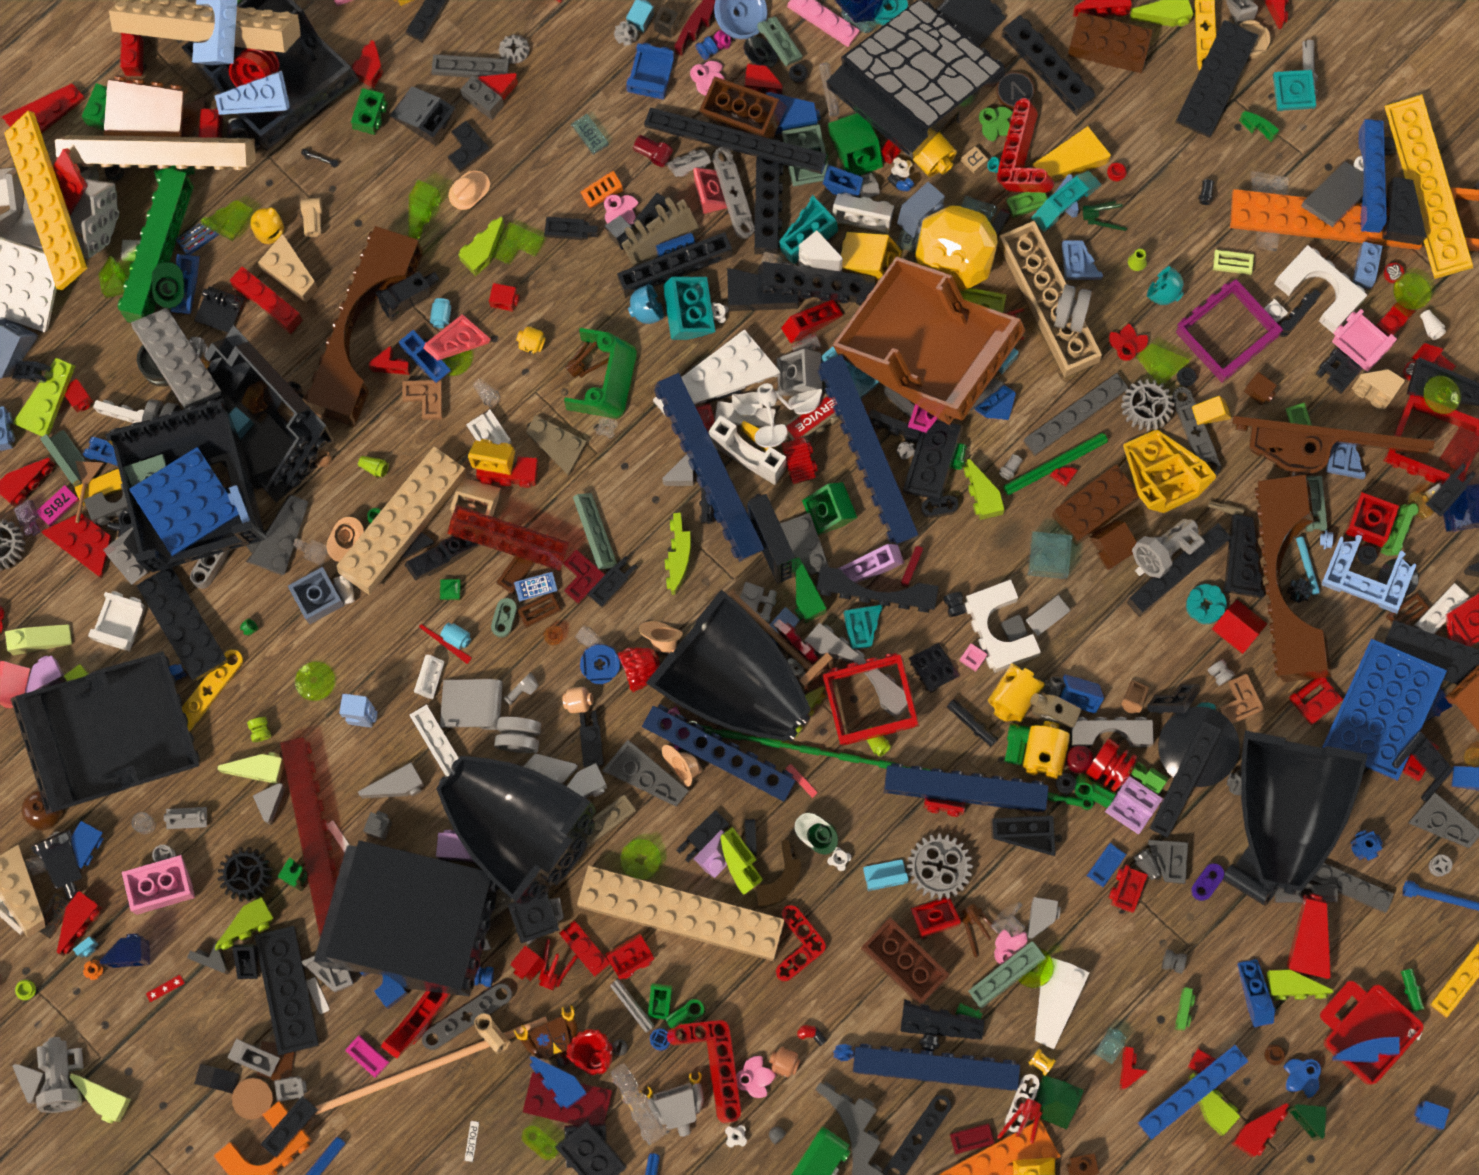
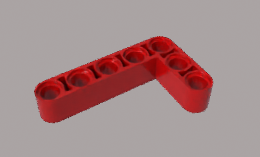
M1026 98L1018 100L1014 106L997 173V180L1010 192L1046 193L1054 187L1053 178L1044 169L1024 168L1038 115L1037 109Z
M723 1020L681 1024L671 1028L667 1033V1039L672 1045L707 1042L717 1118L725 1124L737 1121L741 1116V1107L729 1025ZM715 1026L720 1029V1035L715 1033ZM696 1028L701 1031L700 1038L695 1033ZM677 1030L680 1031L682 1034L681 1040H679L676 1036ZM718 1046L723 1050L722 1056L717 1052ZM721 1067L726 1071L725 1077L720 1073ZM724 1087L727 1088L729 1092L728 1097H725V1095L723 1094ZM727 1108L731 1110V1118H728L726 1115Z

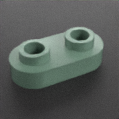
M504 598L497 604L491 624V630L496 637H507L512 630L517 612V606L512 599ZM505 607L511 608L509 612H504ZM504 625L505 630L499 631V626Z

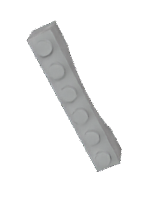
M819 623L804 640V644L808 642L815 649L814 653L818 657H823L828 653L831 657L850 664L858 663V665L866 663L863 653L857 649H851L848 646V641L841 636L839 638L835 636L833 629L826 624L823 626ZM880 669L865 672L864 674L875 687L881 707L897 719L908 706L903 686L901 688L897 686L895 679L889 674H882L879 671Z

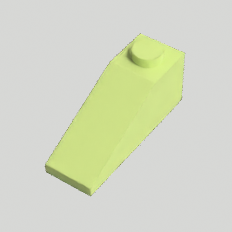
M70 625L28 627L5 631L7 651L12 655L72 644Z
M269 752L268 755L260 754L218 765V770L225 774L278 784L281 780L285 761L280 758L279 754Z
M71 1073V1080L94 1110L102 1115V1120L111 1124L114 1121L121 1122L131 1099Z

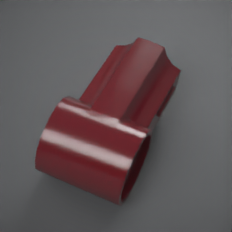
M641 134L637 137L633 146V151L649 158L653 164L661 168L665 167L674 151L669 145L663 142L657 143Z

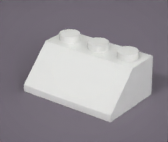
M848 193L837 194L833 206V217L837 220V223L889 233L894 205L886 201L875 202L867 197L856 198Z
M815 231L799 245L800 267L842 272L843 258L818 231Z

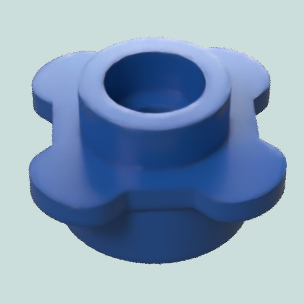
M846 1044L837 1045L834 1050V1058L839 1061H848L854 1058L852 1046Z

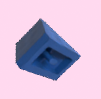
M828 165L822 184L833 195L848 193L853 196H859L863 177Z

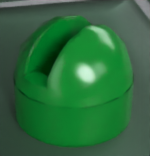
M372 508L368 511V521L370 524L376 515L381 512V509Z
M247 618L240 625V631L243 630V635L250 636L258 630V627L252 619Z

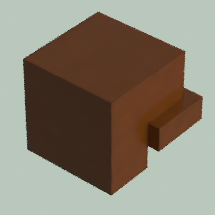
M1114 520L1089 537L1096 550H1098L1096 554L1106 570H1110L1133 554L1132 549L1137 543L1126 523Z

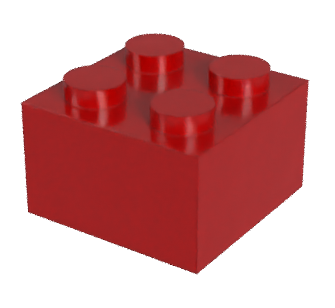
M1361 492L1356 499L1344 534L1354 538L1356 535L1362 536L1361 540L1383 547L1388 540L1399 506Z

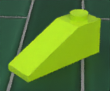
M1161 0L1133 8L1130 19L1171 27L1177 25L1185 26L1191 22L1193 11L1189 0Z

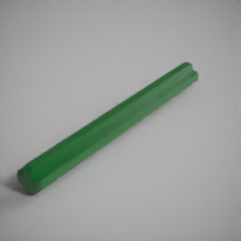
M1101 433L1005 484L1003 489L1007 495H1011L1052 473L1054 470L1106 444L1108 439L1104 433Z

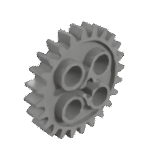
M938 834L937 839L930 835V841L922 838L923 845L916 843L918 850H911L914 857H908V861L912 862V864L907 865V869L912 870L908 877H914L911 884L917 883L916 891L923 889V896L929 892L931 893V899L935 895H938L939 900H941L942 895L949 899L951 892L954 896H957L956 889L964 890L962 883L969 884L965 877L972 876L967 871L973 868V865L967 864V862L972 860V857H965L969 850L962 851L963 843L956 845L957 838L949 841V835L945 839H942L941 834ZM934 850L938 853V857L930 859L927 856V852ZM954 855L958 862L951 865L947 862L946 858ZM926 861L932 865H938L939 863H943L942 867L948 869H956L957 873H954L944 868L941 869V871H937L936 866L922 864V862ZM926 869L931 870L933 877L930 879L924 878L922 871ZM950 875L953 879L952 883H943L942 876Z

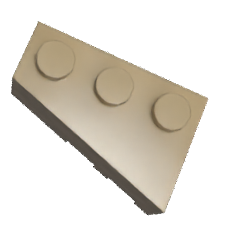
M282 234L260 259L258 264L263 272L307 303L318 290V287Z

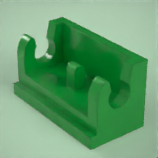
M289 857L278 878L302 892L304 889L303 885L308 878V872L306 871L303 877L299 878L303 869L301 865Z

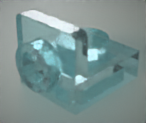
M1108 1028L1094 1054L1113 1064L1125 1045L1126 1037H1124L1121 1031Z

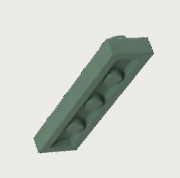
M592 493L577 494L573 499L598 569L616 566L617 562Z
M1031 941L968 992L979 1007L983 1008L1045 960L1046 957L1036 944Z

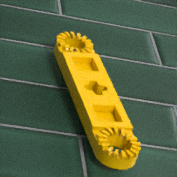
M1194 0L1197 67L1199 71L1202 67V61L1206 59L1216 38L1214 0ZM1204 22H1206L1207 25L1210 26L1207 31H1204V28L1200 27L1203 26Z
M228 650L224 653L227 660L230 655H236L238 657L237 663L229 665L227 662L209 673L182 706V712L186 714L188 719V731L192 730L196 722L200 720L242 666L243 657L237 650ZM210 687H212L211 691L213 693L211 695L207 694L206 696H204V688L209 689Z

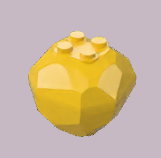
M951 205L924 218L915 257L920 265L952 275L958 289L964 291L988 279L997 248V235L986 216L982 213L961 206Z

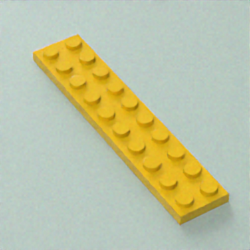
M1423 95L1384 106L1405 179H1410L1414 182L1427 236L1424 244L1434 279L1473 268Z
M27 111L4 134L56 289L63 290L87 269L37 119L34 112Z

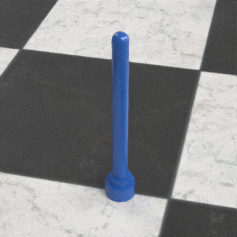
M1406 880L1404 883L1403 896L1412 898V896L1416 897L1419 895L1479 911V902L1420 888L1413 881Z

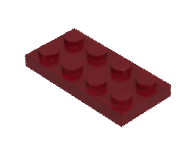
M532 1072L522 1113L572 1125H581L587 1119L591 1124H605L612 1090L580 1083L587 1095L566 1109L565 1106L560 1107L555 1101L554 1097L557 1096L552 1089L548 1091L542 1083L544 1079L542 1074Z

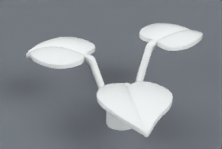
M766 383L759 386L758 392L732 394V404L737 414L741 416H752L757 413L758 408H762L763 405L767 407L771 426L760 428L755 434V441L761 447L771 448L780 445L788 434L785 425L779 424L775 426L771 407L776 404L777 398L789 410L794 409L796 414H807L818 407L822 396V389L799 393L791 397L789 403H787L779 395L778 391L774 392L771 384Z

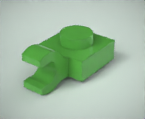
M1140 762L1136 764L1131 772L1134 777L1142 780L1141 784L1157 795L1169 779L1152 767L1147 771L1146 767Z

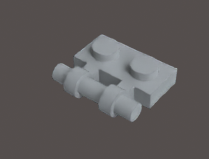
M703 149L697 151L692 150L683 157L673 158V161L668 162L667 166L675 177H682L694 168L706 167V164L711 163L709 155Z
M745 582L740 598L769 623L771 618L769 616L777 601L775 600L777 592L770 590L768 597L762 596L764 592L763 587ZM759 603L765 604L762 613L757 612Z

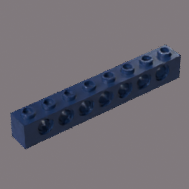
M660 704L658 707L652 706L642 725L643 728L785 802L796 781L792 779L793 774L785 770L782 773L775 770L776 765L766 760L764 763L758 761L757 755L749 751L746 754L739 751L740 746L729 742V744L722 742L723 737L713 732L711 735L703 732L705 728L696 723L691 726L686 723L687 718L676 714L675 717L668 713L670 709ZM665 718H669L672 721V726L668 730L663 729L661 726V722ZM684 727L690 731V735L686 739H682L679 736L680 729ZM699 737L707 739L708 743L705 748L697 746V739ZM718 746H722L725 749V755L721 758L716 757L714 754V750ZM739 755L743 758V764L740 767H735L732 764L734 756ZM758 765L761 768L759 776L754 777L750 774L751 766ZM771 774H775L779 778V782L775 786L768 784L767 779Z

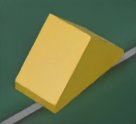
M1221 396L1192 406L1198 425L1230 420L1232 418L1227 402Z

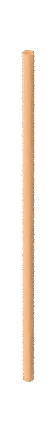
M545 1016L524 1026L528 1032L548 1021ZM519 1026L503 1034L509 1040L516 1037L514 1030L518 1034H521L524 1030L522 1026ZM485 1040L327 1101L315 1106L319 1109L315 1115L490 1046Z

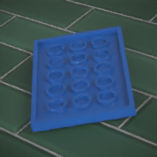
M1371 639L1322 748L1329 746L1367 754L1366 768L1398 781L1408 757L1399 768H1394L1392 762L1416 733L1421 730L1447 670Z

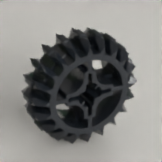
M240 847L239 854L232 850V857L225 855V858L228 860L227 863L224 861L220 862L224 869H218V873L223 874V876L218 877V881H225L220 885V888H227L224 893L226 895L231 894V898L234 900L238 896L240 902H243L245 896L247 901L252 900L251 895L258 899L259 895L257 892L260 891L262 894H265L266 891L262 889L263 886L270 887L266 880L273 879L271 875H267V873L273 871L271 867H266L270 864V861L264 860L266 855L264 853L259 855L258 849H255L252 853L251 847H247L246 852ZM242 859H253L258 864L255 866H245ZM236 864L237 871L230 879L231 869ZM243 869L248 872V873H247V879H248V880H246L244 877H241V876L244 875ZM260 870V878L255 885L253 879ZM245 882L249 889L238 890L233 887V884Z

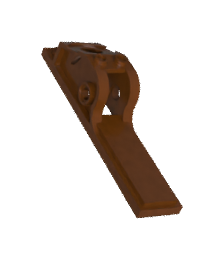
M1233 416L1232 426L1236 427L1235 430L1247 432L1248 428L1251 429L1249 451L1257 456L1265 457L1285 473H1290L1289 477L1313 475L1321 471L1328 463L1331 448L1335 443L1418 454L1429 453V451L1434 449L1435 441L1239 416ZM1312 444L1315 448L1314 453H1307L1304 449L1305 445ZM1270 448H1274L1276 452H1271Z

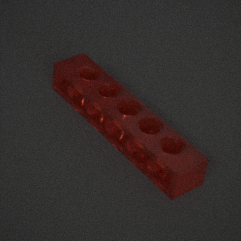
M458 505L455 507L447 532L449 535L559 571L561 570L569 545L567 541Z

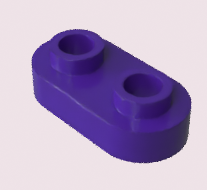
M1210 864L1203 870L1191 888V894L1196 900L1205 901L1210 898L1223 880L1224 871L1222 867L1218 864ZM1211 871L1215 872L1216 878H1211L1209 873ZM1198 888H1203L1205 893L1203 895L1199 894Z

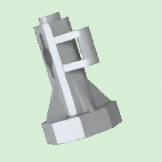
M1182 519L1161 537L1144 536L1132 549L1136 564L1148 576L1161 578L1171 568V556L1177 550L1182 548L1188 554H1192L1205 543L1204 539L1198 535L1197 523L1192 519ZM1192 539L1194 542L1189 545L1187 542Z
M60 1037L49 1038L43 1046L37 1047L38 1068L45 1071L46 1082L40 1094L36 1096L37 1109L47 1113L74 1110L82 1105V1094L71 1085L69 1072L83 1069L82 1048L67 1050L66 1041L61 1040ZM74 1055L75 1065H68V1056Z

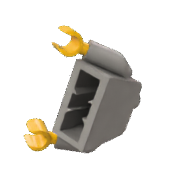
M698 1072V1080H693L690 1073V1083L653 1094L650 1087H647L649 1089V1095L644 1096L640 1090V1096L646 1100L645 1104L651 1117L661 1125H667L668 1129L677 1127L680 1136L690 1134L689 1123L696 1121V1115L700 1113L704 1101L702 1085L699 1084L701 1073Z

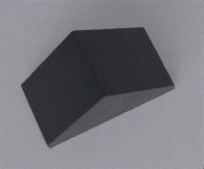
M254 944L233 945L237 979H258L257 947Z
M200 1064L194 1084L233 1094L240 1074Z

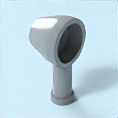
M530 672L507 697H504V700L511 705L522 692L531 695L539 687L534 675Z

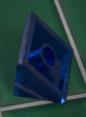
M884 0L834 1L854 23L874 21Z

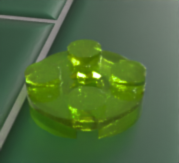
M636 839L629 842L623 848L620 858L621 866L630 877L646 880L653 877L658 871L661 864V855L658 848L651 841ZM639 854L647 858V860H644L643 865L635 862Z

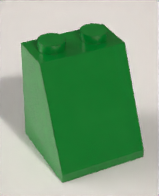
M858 113L828 123L830 138L844 171L860 176L883 168L879 140L871 124Z

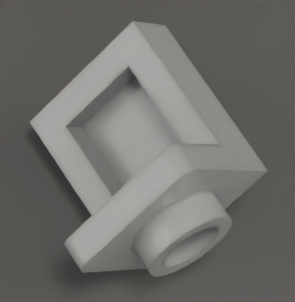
M299 1076L274 1080L277 1101L300 1099L304 1096V1093H307L305 1080L302 1081Z

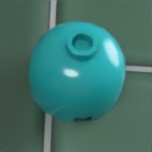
M1167 266L1157 275L1159 279L1156 283H1151L1146 294L1152 302L1158 305H1169L1174 301L1178 302L1184 294L1182 292L1184 281L1181 274L1174 268Z

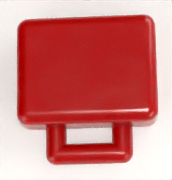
M1348 981L1320 1012V1019L1332 1029L1323 1043L1325 1048L1333 1055L1368 1040L1399 1037L1398 1055H1378V1062L1375 1063L1341 1061L1366 1085H1373L1380 1081L1424 1029L1423 1023L1381 985H1374L1365 992L1356 982ZM1353 996L1358 1002L1340 1021L1335 1014ZM1410 1029L1416 1030L1411 1037L1407 1036Z

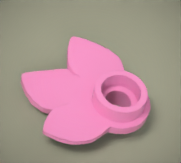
M708 61L704 65L697 64L690 71L692 80L696 82L697 90L705 96L714 76L724 79L722 74L719 73L723 68V65L719 62ZM697 71H701L703 75H698Z
M610 195L604 201V207L607 211L605 214L607 224L620 215L629 225H633L636 217L632 209L638 205V201L629 195L623 197ZM611 203H617L616 207H611L610 205Z
M1007 930L1001 931L995 941V960L999 964H1003L1024 948L1027 943V934L1022 932L1011 937Z
M762 1056L748 1059L745 1062L744 1069L736 1074L738 1088L747 1090L755 1098L767 1096L765 1086L770 1084L776 1076L772 1070L762 1067ZM743 1076L749 1077L747 1084L742 1083L741 1078Z

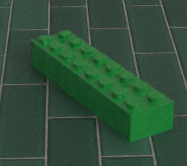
M164 168L163 173L158 177V189L153 193V204L151 209H148L146 215L147 223L146 226L142 227V238L140 244H137L135 248L136 257L129 267L130 275L124 283L123 297H120L118 301V310L129 323L151 315L155 311L157 302L154 300L152 293V272L160 263L171 261L177 242L176 239L179 236L194 189L192 182L185 172Z

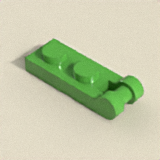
M1416 504L1399 506L1388 540L1380 553L1386 556L1399 554L1403 547L1402 543L1405 535L1409 531L1412 517L1418 513L1419 509Z

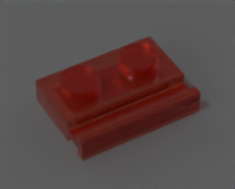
M1460 426L1439 457V460H1443L1455 470L1464 463L1466 467L1461 473L1464 474L1479 452V437Z

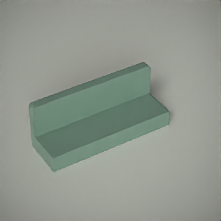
M61 430L51 438L47 434L42 436L40 440L73 486L81 485L82 481L75 461H86L65 431Z

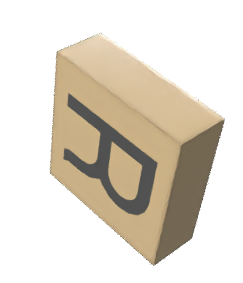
M974 146L961 158V161L974 174L988 162V159Z

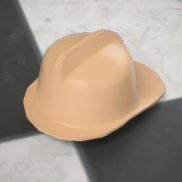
M476 170L464 174L455 181L449 191L451 204L461 210L473 207L489 191V178L483 172Z
M344 517L338 520L333 527L326 545L327 552L333 560L340 562L363 534L364 529L359 520L353 517Z
M648 621L639 626L640 634L650 639L652 647L658 652H673L678 646V640L683 636L681 630L658 621Z
M670 745L662 747L665 762L678 776L682 784L689 787L692 779L703 771L697 758L690 752L678 753Z

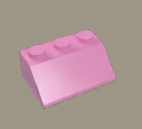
M181 855L122 872L130 910L136 915L195 898L191 878Z

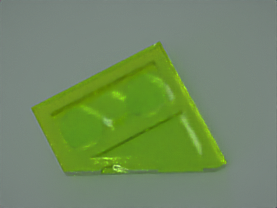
M235 200L229 203L227 207L215 211L214 215L202 218L201 224L233 242L252 215L253 209Z
M1152 343L1136 356L1159 385L1167 382L1190 362L1187 358Z

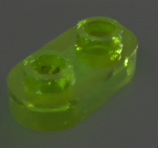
M528 1126L523 1130V1142L544 1160H552L557 1156L558 1150L555 1148L557 1143L540 1128ZM530 1133H536L535 1140L529 1139ZM546 1146L552 1147L550 1154L545 1153Z

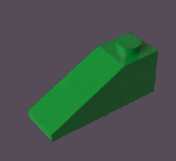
M798 557L796 558L797 608L794 610L799 620L803 619L804 623H807L825 614L826 607Z

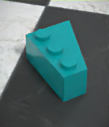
M813 195L805 209H802L799 213L800 216L795 223L791 224L779 241L781 252L793 265L799 261V245L815 231H818L825 240H828L838 232L837 220Z

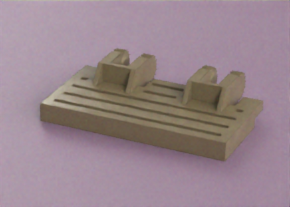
M669 197L666 198L665 202L669 208V211L666 213L661 205L655 206L660 217L646 225L648 233L639 220L634 222L639 232L638 234L634 235L631 228H625L629 240L624 241L622 246L633 267L658 258L656 245L688 233L693 234L699 229L685 200L682 199L676 203L679 208L677 210L673 201Z

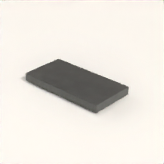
M1344 162L1303 201L1301 207L1334 227L1363 198L1364 173L1349 163Z

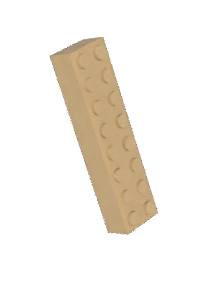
M1035 221L1000 235L998 245L1064 378L1099 363L1102 354L1085 320L1081 333L1071 331L1072 318L1068 319L1067 326L1064 329L1054 327L1057 316L1055 314L1059 297L1062 296L1066 282Z
M433 447L336 565L338 573L365 593L371 595L457 489L463 478L466 477L465 468L436 447Z

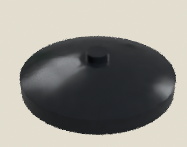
M1190 707L1185 713H1175L1164 724L1158 739L1160 761L1167 773L1174 778L1202 720L1222 729L1193 787L1211 786L1222 781L1231 773L1239 757V738L1233 724L1222 713L1207 707Z

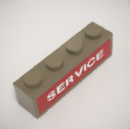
M827 394L823 395L818 407L814 411L807 414H798L784 425L788 431L787 440L793 441L804 437L808 443L810 442L809 439L815 435L818 437L824 433L828 425L838 423L841 419L839 416L836 417L832 406H834L832 398L829 399Z

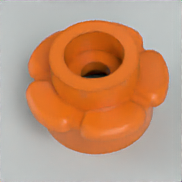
M93 960L85 963L83 973L86 978L96 980L103 974V966H101L100 961Z

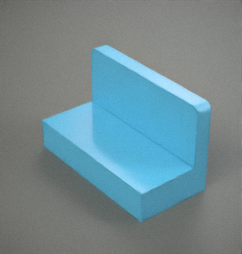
M903 860L863 868L868 891L908 883Z

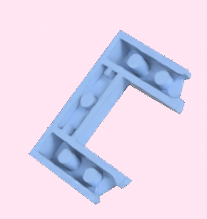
M1356 535V541L1343 542V537H1340L1322 581V586L1338 592L1349 593L1378 604V607L1397 614L1416 564L1414 563L1410 567L1402 559L1406 554L1400 551L1388 583L1385 585L1349 571L1362 536Z

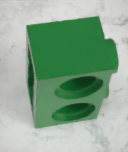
M364 88L361 89L351 119L353 130L375 135L376 130L380 129L382 124L381 115L382 112L386 111L388 105L383 93ZM373 101L377 102L374 106L369 105ZM367 118L372 119V120H371L370 122H368V123H364V122H363V121H364L365 119H367Z

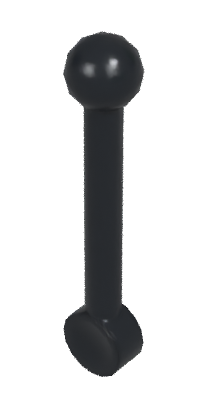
M305 148L301 150L303 156L308 155L331 164L333 168H337L339 165L337 160L331 161L308 152Z

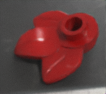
M1128 324L1122 328L1120 334L1111 332L1109 342L1117 350V355L1121 360L1130 361L1135 357L1136 353L1142 352L1146 348L1148 336H1136L1135 330L1131 324ZM1123 350H1128L1130 354H1124Z

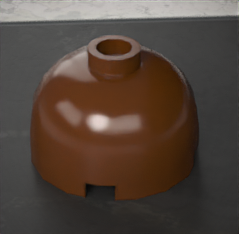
M39 790L31 792L22 803L21 812L23 819L29 826L37 830H48L55 827L56 823L63 816V810L46 814Z

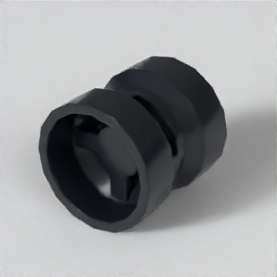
M954 592L943 597L944 603L949 607L947 610L949 617L959 616L967 612L966 606L962 601L964 598L962 592Z

